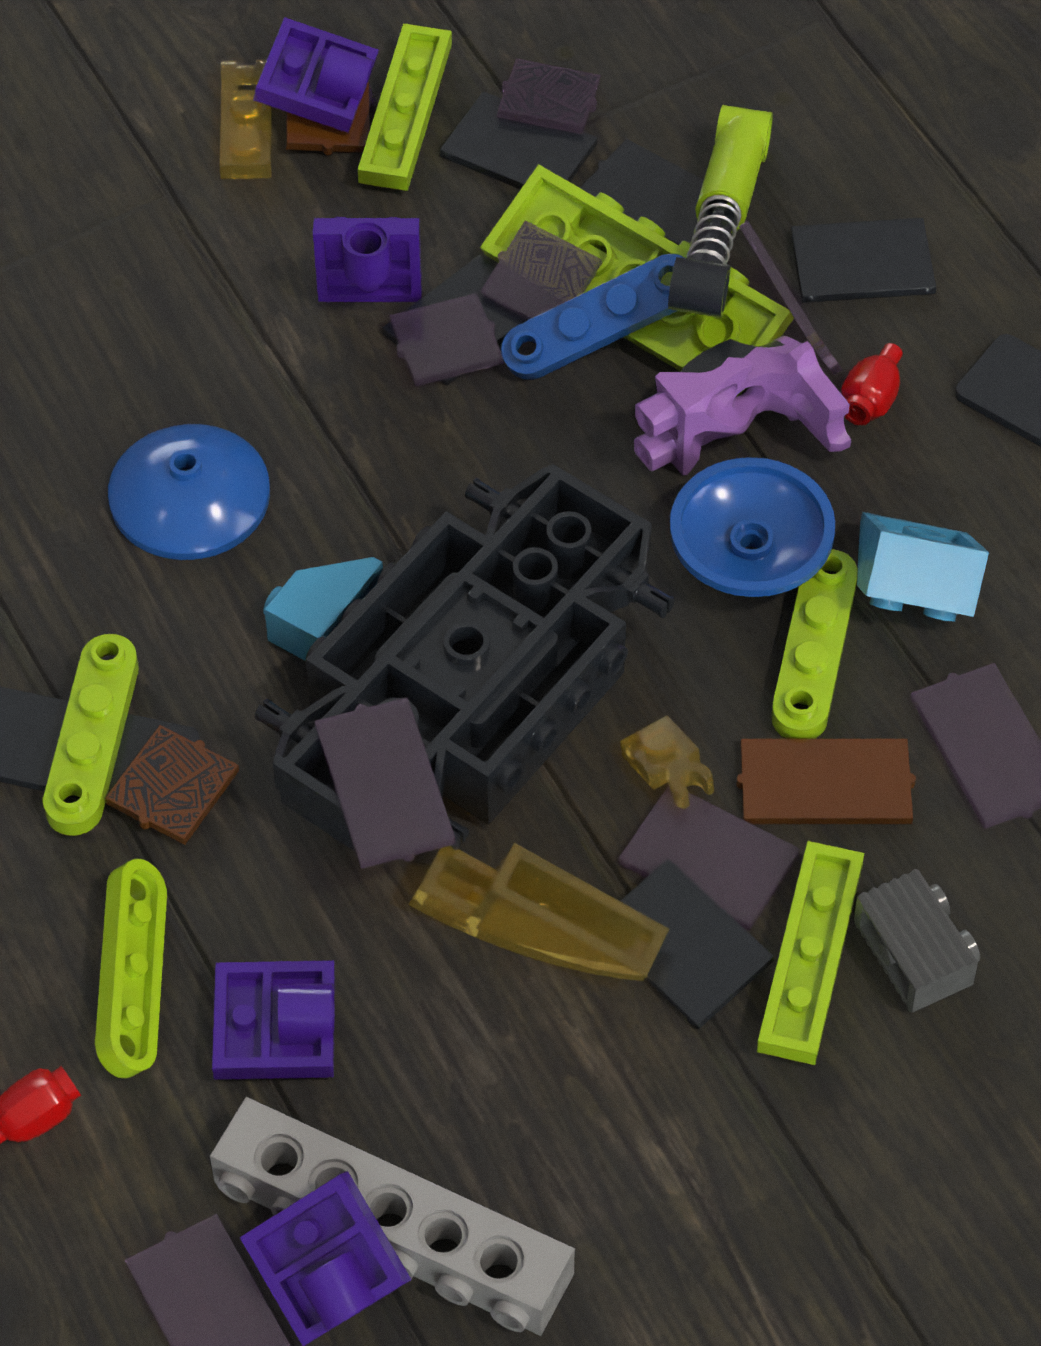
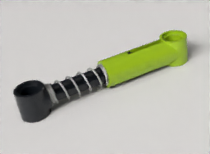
M722 105L717 124L715 145L695 208L697 224L687 258L676 257L670 283L668 309L722 318L730 279V265H726L730 258V250L733 247V239L736 236L737 230L744 225L761 162H765L772 129V112Z

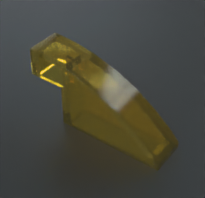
M443 842L408 904L444 924L514 953L564 968L627 980L643 981L647 977L669 931L667 927L516 843L512 845L497 868L494 869L459 849H452L451 846Z

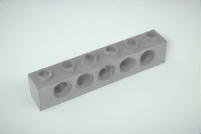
M248 1097L244 1099L210 1155L214 1182L225 1195L241 1203H248L252 1200L271 1209L273 1215L278 1214L339 1174L348 1171L376 1219L385 1214H396L403 1218L395 1226H381L411 1279L414 1276L435 1286L436 1291L443 1298L454 1304L466 1306L468 1303H471L490 1312L492 1318L497 1323L512 1331L522 1332L524 1329H527L541 1336L574 1275L575 1248ZM277 1164H289L294 1167L290 1173L282 1176H275L267 1172ZM440 1239H449L458 1244L454 1250L445 1253L436 1252L429 1247L433 1242ZM493 1265H505L514 1271L510 1276L501 1279L492 1278L484 1273L486 1269Z

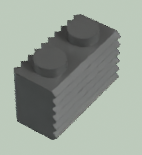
M914 869L909 874H903L899 879L893 878L889 883H883L878 888L873 887L868 893L862 892L857 897L854 915L856 928L860 930L861 936L866 939L867 946L872 949L879 965L883 966L885 974L889 976L890 982L894 984L896 992L901 995L902 1001L906 1003L908 1011L911 1013L972 986L977 965L980 961V952L972 935L965 929L958 932L949 918L950 906L943 890L937 884L929 886L917 869Z

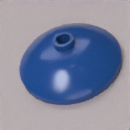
M182 424L150 433L135 442L123 453L110 476L108 499L112 518L116 526L135 546L163 558L195 560L226 552L243 542L255 531L269 505L270 483L263 459L256 449L242 437L216 426Z
M736 458L707 467L697 473L683 486L671 510L670 537L680 562L694 577L716 590L737 596H771L802 585L823 567L834 544L835 517L831 503L821 487L797 468L765 458ZM746 547H755L757 549H746Z

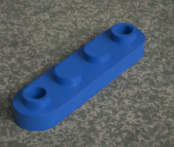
M677 254L661 255L512 328L506 334L501 347L502 357L512 374L521 379H538L676 312V310L668 309L670 286L662 284L661 279L666 273L673 272L676 257H685ZM528 341L536 343V349L532 354L527 356L519 354V348L523 343Z

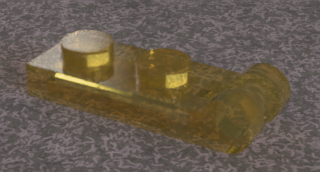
M256 59V65H237V60L221 61L219 164L221 179L271 178L272 107L254 101L255 90H238V85L257 86L267 59Z

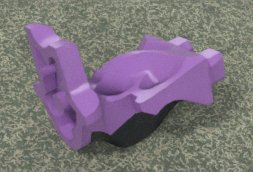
M781 336L763 346H752L729 339L700 353L689 361L680 372H660L655 376L654 395L635 404V418L645 434L634 439V451L650 471H654L671 462L682 475H688L699 460L701 446L719 438L742 434L747 430L756 414L769 410L786 415L790 421L799 419L829 452L843 451L851 445V439L844 426V416L849 413L850 404L824 374L818 364L814 348L808 341L800 343L788 336ZM747 388L744 394L737 396V394H739L742 390Z

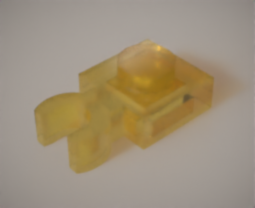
M668 716L620 741L624 759L653 790L668 783L670 785L671 799L678 807L685 809L690 806L688 790L686 789L688 786L697 785L708 795L714 793L713 776L710 769L700 763L699 748Z

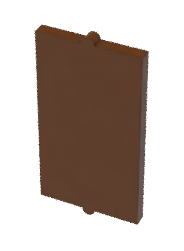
M741 739V774L737 776L736 786L742 789L743 824H912L911 789L915 786L916 776L910 773L908 739Z

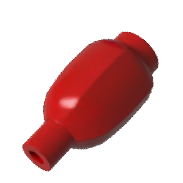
M885 344L879 355H872L862 359L849 372L841 388L842 396L850 404L849 413L844 416L849 422L855 425H866L870 421L885 415L892 406L900 388V373L897 364L903 356L901 348L896 344Z
M62 1066L53 1072L48 1069H36L15 1082L0 1096V1144L7 1139L19 1143L35 1139L51 1130L70 1115L73 1107L72 1102L82 1095Z

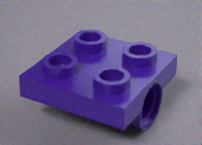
M284 17L256 86L253 100L349 133L379 50Z
M314 218L313 243L318 302H417L422 298L419 218Z
M334 960L216 963L212 1056L214 1080L334 1077Z
M348 1171L339 1174L240 1237L302 1346L311 1343L412 1280Z

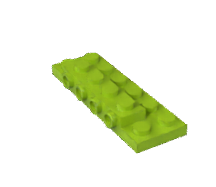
M538 164L480 248L486 256L506 268L509 267L511 255L514 251L510 269L513 271L519 244H522L515 270L517 274L523 247L526 244L519 276H521L528 245L530 244L523 278L528 280L531 266H533L530 282L538 287L558 289L569 248L570 251L573 250L575 252L569 253L568 259L574 257V253H579L577 256L591 276L590 279L587 275L584 276L582 267H579L582 289H580L577 270L571 271L576 296H579L661 255L677 254L687 258L691 245L689 242L681 241L678 246L664 237L666 235L665 232L651 220L641 216L636 221L623 213L624 208L610 196L599 192L594 197ZM529 228L530 234L528 236L524 235L526 230ZM536 231L538 234L531 238L539 236L540 239L544 240L546 237L547 240L550 238L560 244L521 240V238H528ZM534 245L554 246L550 266L530 264ZM536 247L532 262L548 264L545 259L540 260L536 255L540 250L547 253L550 248ZM557 248H559L552 282L549 284ZM562 248H564L556 285H554ZM585 257L589 258V260L595 268V271L592 269V267L590 266ZM576 259L567 262L566 268L569 270L578 266L579 263ZM536 266H539L535 282H533ZM543 267L540 282H538L540 269ZM547 267L548 270L546 274L545 283H542L545 274V269ZM730 267L729 287L722 318L676 311L623 338L681 371L689 361L700 353L729 339L752 346H763L781 337L794 317L790 310L749 287L750 282L748 279ZM565 272L563 280L566 279L572 297L564 300L563 302H567L575 298ZM672 272L666 273L662 277V284L670 286ZM583 279H589V281H585V288H583ZM563 282L561 285V289L567 290L565 283ZM560 291L564 294H558L555 297L561 300L568 297L569 294L568 292Z

